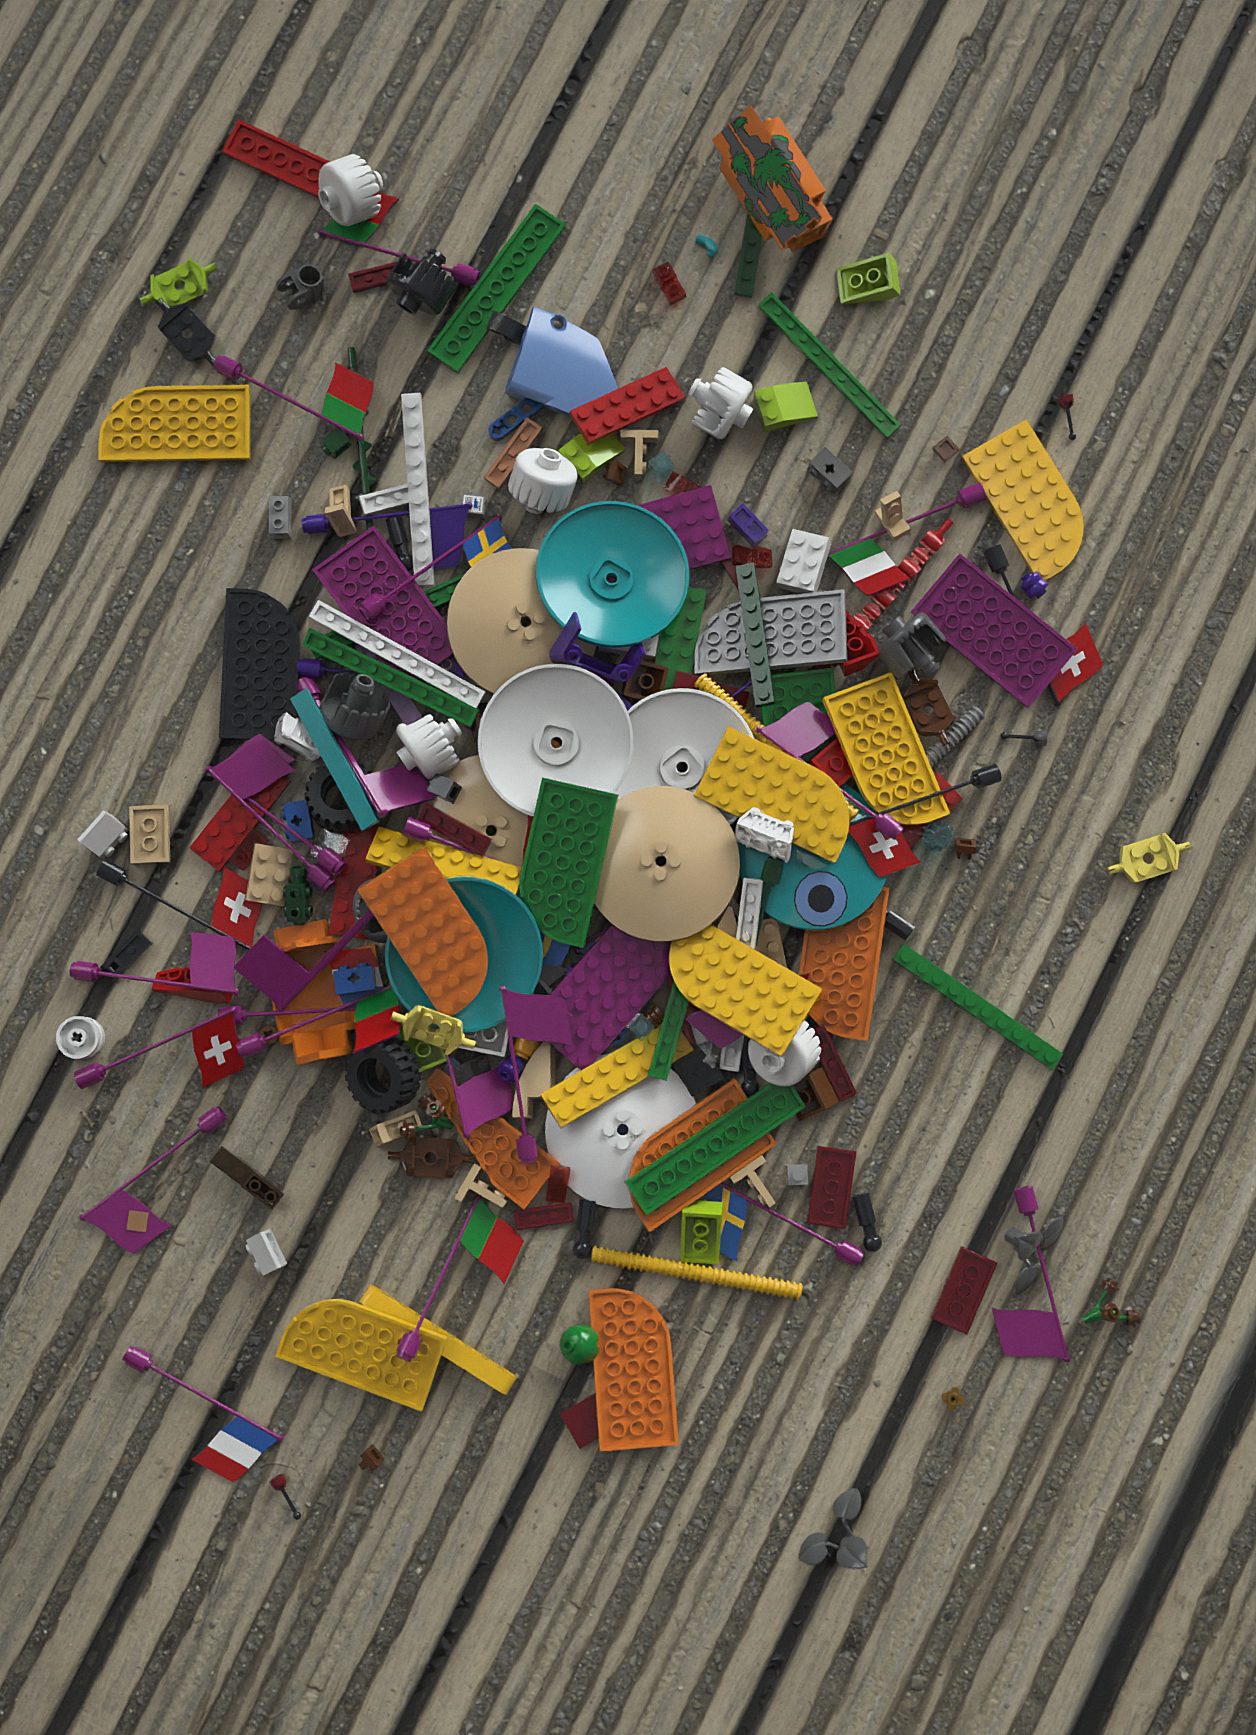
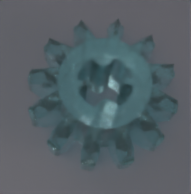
M936 819L928 822V826L923 827L925 832L921 834L923 837L922 842L929 849L941 851L942 848L948 849V843H953L951 837L955 836L952 832L954 828L948 821Z

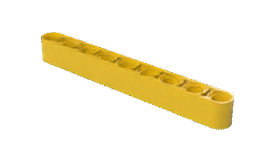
M369 1284L359 1300L366 1307L417 1325L421 1317L420 1314L372 1284ZM424 1318L420 1327L447 1336L442 1356L497 1391L507 1395L517 1379L513 1373Z

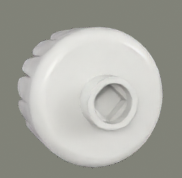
M355 154L326 163L319 172L318 195L320 203L329 212L331 217L343 226H351L372 218L379 213L381 204H377L381 201V195L374 194L382 189V178L377 171H372L370 166H362L366 164V161L359 159L360 156Z
M724 367L720 368L721 370H718L719 374H716L714 380L718 383L711 382L710 384L706 382L704 384L701 382V379L696 378L688 392L690 398H696L695 402L708 410L699 409L697 411L699 416H694V420H691V423L717 439L725 438L733 424L742 429L753 411V408L745 404L752 391V384Z
M526 449L516 457L508 482V489L511 494L513 493V497L516 500L519 496V502L525 505L526 510L530 513L540 514L545 510L546 506L548 513H552L554 510L559 512L564 510L570 502L577 481V470L567 458L553 449Z
M429 714L408 726L404 723L397 726L396 733L405 745L397 751V754L408 771L418 766L424 776L431 780L436 773L442 775L459 764L460 760L450 744L455 741V737L459 736L460 738L462 732L453 718H449L445 724L443 722L437 724Z
M804 1021L782 1057L750 1039L748 1054L754 1070L764 1080L777 1086H791L798 1083L820 1060L821 1047H818L820 1040L818 1036L813 1037L815 1030L810 1028L806 1031L809 1024Z

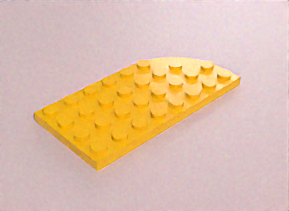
M250 385L151 386L132 391L133 393L123 399L120 398L111 407V411L106 419L103 420L99 433L98 460L100 462L250 460L251 387Z
M1026 419L966 453L961 459L975 482L982 484L988 503L1031 573L1033 574L1037 571L1042 579L1047 581L1064 570L1077 554L1083 538V517L1077 500Z
M891 672L822 698L859 791L875 812L879 813L941 791ZM941 794L888 814L903 825H920L949 815L950 812Z
M729 726L727 727L694 796L738 818H741L746 812L755 807L760 809V813L783 822L787 820L793 822L792 844L835 864L849 831V810L845 797L838 785L827 774L816 767Z
M709 925L704 930L690 937L671 942L669 953L670 970L675 984L682 995L697 1008L782 1057L823 989L713 925Z
M328 1299L305 1307L290 1321L283 1332L275 1357L422 1412L447 1336L420 1327L417 1334L420 1335L419 1339L422 1340V1343L415 1358H412L411 1362H407L396 1356L398 1352L396 1350L404 1333L414 1332L415 1324L349 1300Z

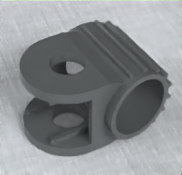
M310 263L300 266L299 269L286 273L276 282L275 286L278 291L284 292L289 289L293 291L294 295L290 296L286 303L290 310L300 309L310 302L319 300L320 296H323L324 277L321 268H318L317 265L314 266ZM312 280L317 283L313 285H308L304 282Z

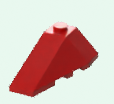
M847 610V662L839 663L844 677L862 671L880 655L874 638L861 627L858 621L856 622L849 615Z
M176 967L157 972L155 979L191 984L190 967L181 969ZM153 983L152 990L155 992L210 1003L230 1004L233 993Z

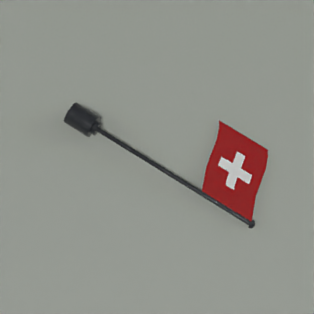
M1001 544L985 550L983 553L991 572H996L997 575L1001 574L1008 592L1015 597L1004 573L1010 565ZM1086 622L1074 635L1066 639L1078 650L1048 684L1055 701L1054 705L1057 707L1061 705V700L1074 687L1094 675L1103 665Z
M991 764L974 770L969 781L876 813V815L878 816L880 813L884 815L885 813L902 809L969 784L981 789L998 783L1002 779L1000 769L996 764ZM871 815L849 823L848 833L858 844L868 865L878 877L921 863L909 848L901 832L895 840L892 838L888 839L874 828L876 826L873 823L875 818Z
M105 859L99 866L96 875L117 887L120 884L127 883L222 936L234 937L235 943L243 948L250 950L252 947L254 930L263 903L245 901L248 880L223 867L222 884L214 904L212 924L210 925L127 879V870L108 859Z

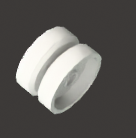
M73 1016L66 1019L59 1026L56 1032V1043L59 1050L65 1056L73 1059H89L96 1056L102 1050L105 1043V1033L103 1027L96 1020L90 1017Z

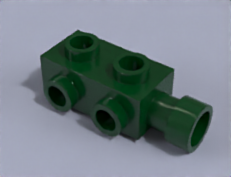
M304 866L289 867V876H291L292 881L286 883L283 888V896L286 898L284 915L287 918V922H293V925H304L313 916V906L309 905V898H312L313 890L312 887H309V882H303V876L305 875Z

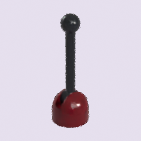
M1073 394L1059 396L1058 401L1059 405L1066 409L1070 431L1069 439L1075 440L1076 434L1073 431L1070 414L1074 398Z
M283 1473L271 1479L269 1483L274 1490L283 1493L294 1513L293 1518L299 1520L301 1513L297 1512L285 1490L287 1480Z

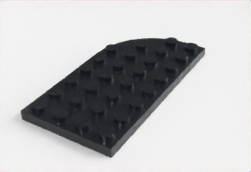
M226 588L219 723L220 739L250 740L254 736L261 734L268 740L274 741L276 724L279 718L286 712L291 717L297 718V711L290 698L298 694L297 682L299 674H297V663L300 659L301 649L298 627L290 612L280 601L258 590Z

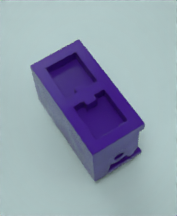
M744 503L729 515L728 522L753 548L767 537L769 530Z

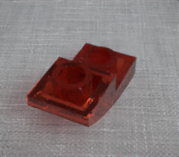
M669 262L652 269V273L669 305L686 298V292L679 283L677 275Z
M672 471L663 488L676 495L701 488L702 486Z
M737 544L732 547L734 565L754 562L756 568L773 567L772 550L760 546H755L751 549Z
M253 828L242 844L237 846L228 860L242 871H245L251 864L254 844L266 845L269 839Z
M550 1165L545 1201L565 1203L570 1167Z

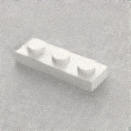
M408 484L359 496L364 516L408 505Z

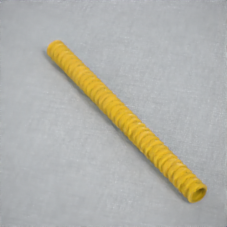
M703 674L695 682L696 688L699 687L700 691L710 693L724 700L743 717L754 739L756 738L758 741L786 753L761 733L757 734L755 730L761 722L756 721L755 717H751L752 714L747 713L746 709L743 710V706L738 705L737 701L734 702V698H730L728 693L725 694V690H721L719 685L716 686V682H712L711 678H707V674ZM847 800L849 822H851L859 813V809H855V806L853 804L850 805V801Z
M596 1245L593 1247L591 1256L592 1263L596 1261L600 1264L602 1262L604 1265L622 1266L623 1269L628 1267L629 1270L634 1268V1271L640 1269V1272L645 1270L646 1273L649 1271L652 1274L656 1272L658 1275L662 1273L664 1276L688 1278L689 1281L694 1279V1282L700 1280V1283L705 1281L706 1284H709V1282L712 1285L716 1283L718 1286L722 1284L724 1287L742 1288L744 1291L748 1289L749 1292L751 1290H754L755 1293L760 1291V1294L766 1292V1295H769V1293L772 1296L776 1294L778 1297L782 1295L784 1298H796L798 1301L802 1295V1283H790L788 1280L784 1282L782 1279L778 1281L777 1278L772 1280L771 1277L766 1279L765 1276L762 1278L759 1275L755 1277L753 1274L749 1276L747 1273L729 1272L728 1269L723 1271L722 1268L717 1270V1267L711 1269V1266L706 1268L705 1265H702V1267L699 1264L695 1266L693 1263L689 1265L687 1262L663 1260L662 1257L657 1259L656 1256L651 1258V1255L646 1257L645 1254L640 1256L639 1253L635 1255L633 1252L629 1254L627 1251L603 1249L602 1246L597 1248Z

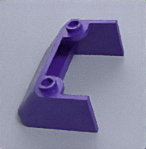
M576 612L572 613L550 650V658L554 664H566L585 669L603 679L607 684L628 681L646 655L642 643L633 645L629 648L621 663L616 666L583 653L581 647L574 644L582 630Z

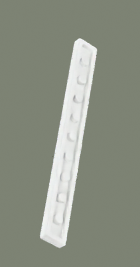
M421 393L401 394L414 575L433 562ZM433 567L414 579L418 586L435 585Z
M319 600L309 615L314 621L475 708H478L486 694L485 691Z
M744 877L736 939L755 950L764 881ZM744 1035L722 1048L719 1069L740 1071Z

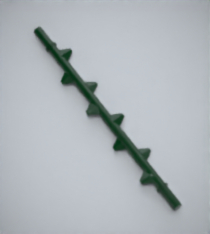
M349 347L347 348L348 369L357 373L358 365H356L355 348ZM363 425L361 431L363 439L358 441L357 438L359 460L353 464V468L359 470L361 474L362 493L355 497V500L359 503V496L369 494V486L376 482L375 477L368 475L366 452L372 447V443L364 440ZM373 519L365 520L366 530L373 526Z

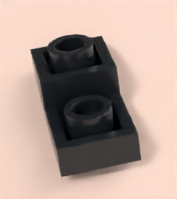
M493 310L486 328L489 331L504 336V339L520 345L526 326Z

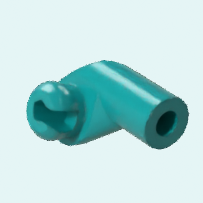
M698 234L695 243L703 245L708 249L706 252L708 257H716L718 247L715 241Z

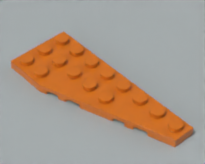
M437 1067L427 1080V1086L435 1098L443 1103L442 1106H444L446 1115L451 1119L456 1130L479 1161L483 1171L485 1170L493 1186L522 1209H526L560 1162L536 1144L538 1152L537 1161L522 1164L521 1159L518 1158L516 1140L520 1139L519 1135L523 1133L502 1116L481 1124L470 1132L468 1138H464L451 1076ZM456 1081L458 1088L459 1086H461V1084Z

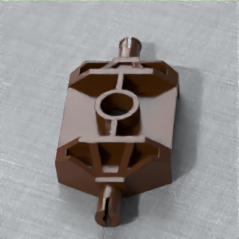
M915 669L908 671L912 684L902 694V698L919 734L925 737H939L942 746L950 744L946 736V730L952 726L956 717L952 715L938 686V680H921ZM931 706L934 711L931 714H926L923 708Z
M414 1137L406 1142L402 1151H388V1155H394L388 1156V1160L402 1161L407 1176L453 1178L462 1162L475 1163V1160H470L475 1159V1155L461 1154L457 1142L453 1138ZM428 1152L435 1153V1162L428 1163L425 1156Z

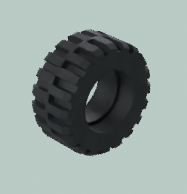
M357 761L364 775L372 773L368 767H364L362 762ZM319 765L316 767L317 772L310 774V782H306L305 786L307 791L305 792V800L311 816L321 828L326 827L328 832L334 833V831H337L338 834L342 835L345 834V831H349L350 834L355 833L354 829L360 828L350 808L335 810L327 806L325 801L326 795L336 785V782L327 766L322 767Z
M393 1037L355 1054L353 1049L347 1058L349 1062L345 1066V1071H347L345 1081H348L349 1085L347 1088L349 1092H352V1098L355 1101H359L361 1107L367 1108L372 1113H389L407 1105L416 1097V1091L420 1088V1063L416 1061V1054L410 1051L411 1047L408 1044H403L404 1041L399 1038L395 1039ZM377 1059L383 1062L389 1070L391 1076L390 1089L385 1088L377 1078L375 1071Z

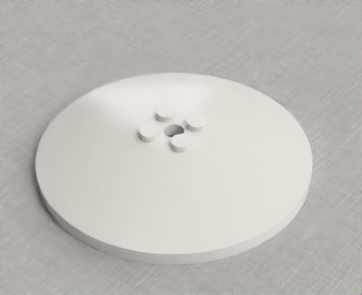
M545 664L516 674L506 681L492 696L484 710L479 726L478 752L483 771L489 783L509 805L530 816H534L542 777L615 793L628 773L633 756V728L623 701L603 679L585 669L572 665ZM555 737H559L562 740V745L559 748H554L551 745V741Z
M678 688L649 695L628 710L634 736L633 756L628 773L614 794H618V799L633 791L654 786L677 787L695 793L727 727L729 726L754 738L743 717L731 705L710 693L695 689ZM681 762L688 765V769L684 773L677 771V765ZM717 808L730 826L738 819V817Z
M611 1053L600 1055L595 1062ZM575 1068L571 1073H569L565 1077L564 1080L578 1073L581 1070L579 1068ZM670 1069L667 1081L649 1077L561 1129L548 1109L545 1122L548 1153L560 1162L556 1171L562 1180L583 1198L589 1201H596V1204L605 1207L633 1208L629 1189L624 1181L628 1179L631 1162L635 1153L650 1135L696 1104L695 1100L680 1077ZM620 1124L628 1126L629 1130L626 1135L618 1134L617 1127Z

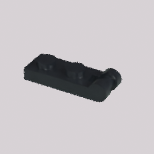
M137 930L100 968L104 972L122 974L153 943L140 930ZM115 962L119 965L116 970L112 967ZM110 977L113 981H116L118 979L116 977Z

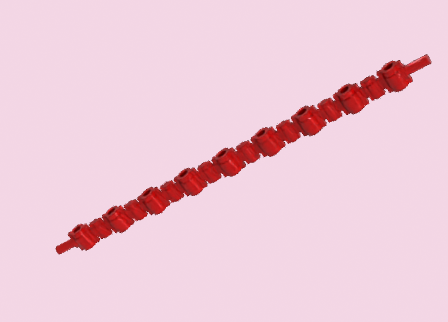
M947 519L937 532L931 528L919 542L922 547L917 546L910 554L912 558L907 556L899 564L898 569L910 577L906 581L908 584L922 569L919 564L923 566L930 558L928 554L934 555L945 543L946 540L942 536L954 524L952 520ZM902 582L873 594L870 598L873 603L868 602L861 610L863 614L858 612L853 619L856 622L858 621L867 632L873 625L870 620L875 621L882 613L879 610L885 611L896 599L897 595L894 592L896 591L899 594L906 584ZM839 663L813 665L812 667L814 670L831 668V665L836 667Z

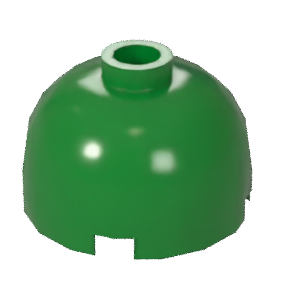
M586 1324L569 1327L560 1338L559 1346L563 1357L573 1364L581 1365L592 1362L599 1352V1347H597L598 1335L591 1326Z

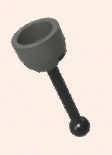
M1044 730L1037 731L1033 736L1012 735L1006 732L1000 735L1003 740L1007 738L1033 739L1037 745L1046 746L1047 731Z

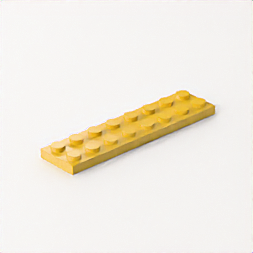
M378 827L365 858L366 863L390 869L425 846L445 878L457 876L484 878L504 886L516 896L519 890L522 867L467 853L425 840L424 843L401 835L402 833L383 827Z
M661 1025L540 1094L560 1129L650 1077L647 1075ZM680 1031L672 1064L693 1052L692 1046L682 1031Z

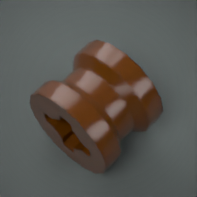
M655 1005L651 1007L649 1013L643 1015L655 1029L658 1028L659 1023L663 1021L664 1017Z
M265 1026L260 1030L259 1035H263L266 1038V1034L268 1037L278 1033V1030L274 1026ZM279 1036L266 1041L267 1045L276 1044L280 1040Z

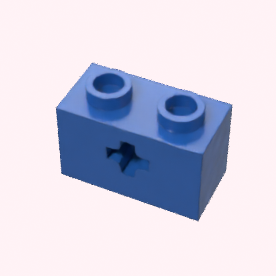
M306 800L285 803V809H282V816L284 821L287 820V826L307 841L315 840L312 816L306 805ZM297 818L302 820V822L299 823V826L294 824V822L297 821ZM285 829L286 838L290 839V842H302Z
M369 963L357 964V968L350 969L349 966L338 967V971H333L336 995L377 990L375 970L373 966H369ZM354 974L360 977V979L356 980V984L350 981Z

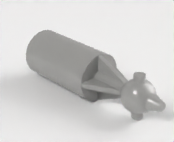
M691 1025L696 1044L706 1054L703 1063L709 1064L712 1069L715 1068L718 1055L712 1053L713 1042Z

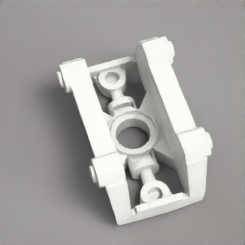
M287 712L284 713L276 724L275 743L279 745L284 744L305 756V759L309 762L317 760L321 755L302 720L291 717Z
M754 807L739 818L736 825L735 841L745 844L747 848L752 847L760 852L770 854L774 859L780 858L785 860L787 863L791 854L793 822L788 820L783 822L760 813V809Z

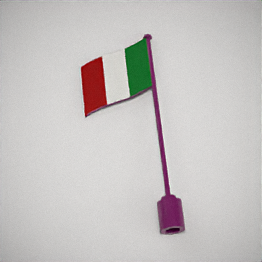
M979 482L959 490L955 501L906 520V523L909 524L955 504L963 506L965 509L985 501L986 493ZM886 529L831 551L827 556V559L830 558L842 568L854 585L867 596L910 579V577L898 569L887 553L871 540L887 533Z

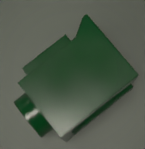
M336 427L335 432L332 431L323 438L324 441H322L323 446L321 448L327 456L331 455L336 459L351 447L352 444L345 433Z

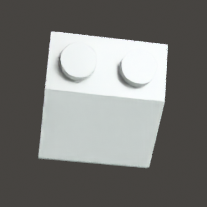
M103 810L77 840L104 859L111 856L115 851L114 847L127 838L129 829L113 815Z
M271 1228L246 1240L248 1243L246 1244V1249L250 1255L254 1256L256 1260L254 1262L255 1268L263 1276L287 1264Z

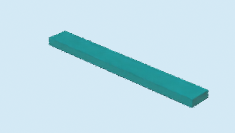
M302 690L290 698L358 825L362 831H365L380 822L335 737L324 721L309 690Z

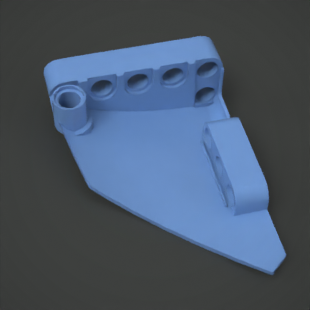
M533 307L505 388V394L521 400L525 397L544 404L543 406L550 410L571 417L569 414L570 410L618 389L598 338L571 324L562 315H554ZM553 321L560 322L561 329H556Z

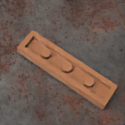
M527 417L485 474L484 480L500 489L512 473L518 454L531 447L543 430L542 427Z

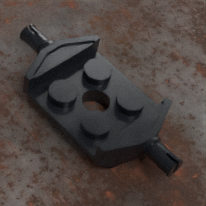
M160 297L159 301L155 302L163 310V316L158 329L188 362L206 358L213 367V361L216 358L211 354V349L216 335L207 328L186 302L170 307ZM183 330H192V337L184 338L182 336Z

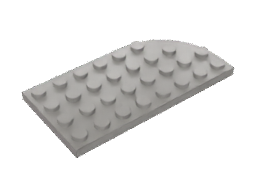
M844 589L760 598L770 669L847 662L846 594ZM741 601L728 605V608L719 614L716 613L706 623L707 626L702 634L699 635L695 647L696 676L750 671Z

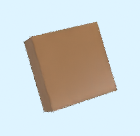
M129 1210L126 1230L146 1232L148 1212Z

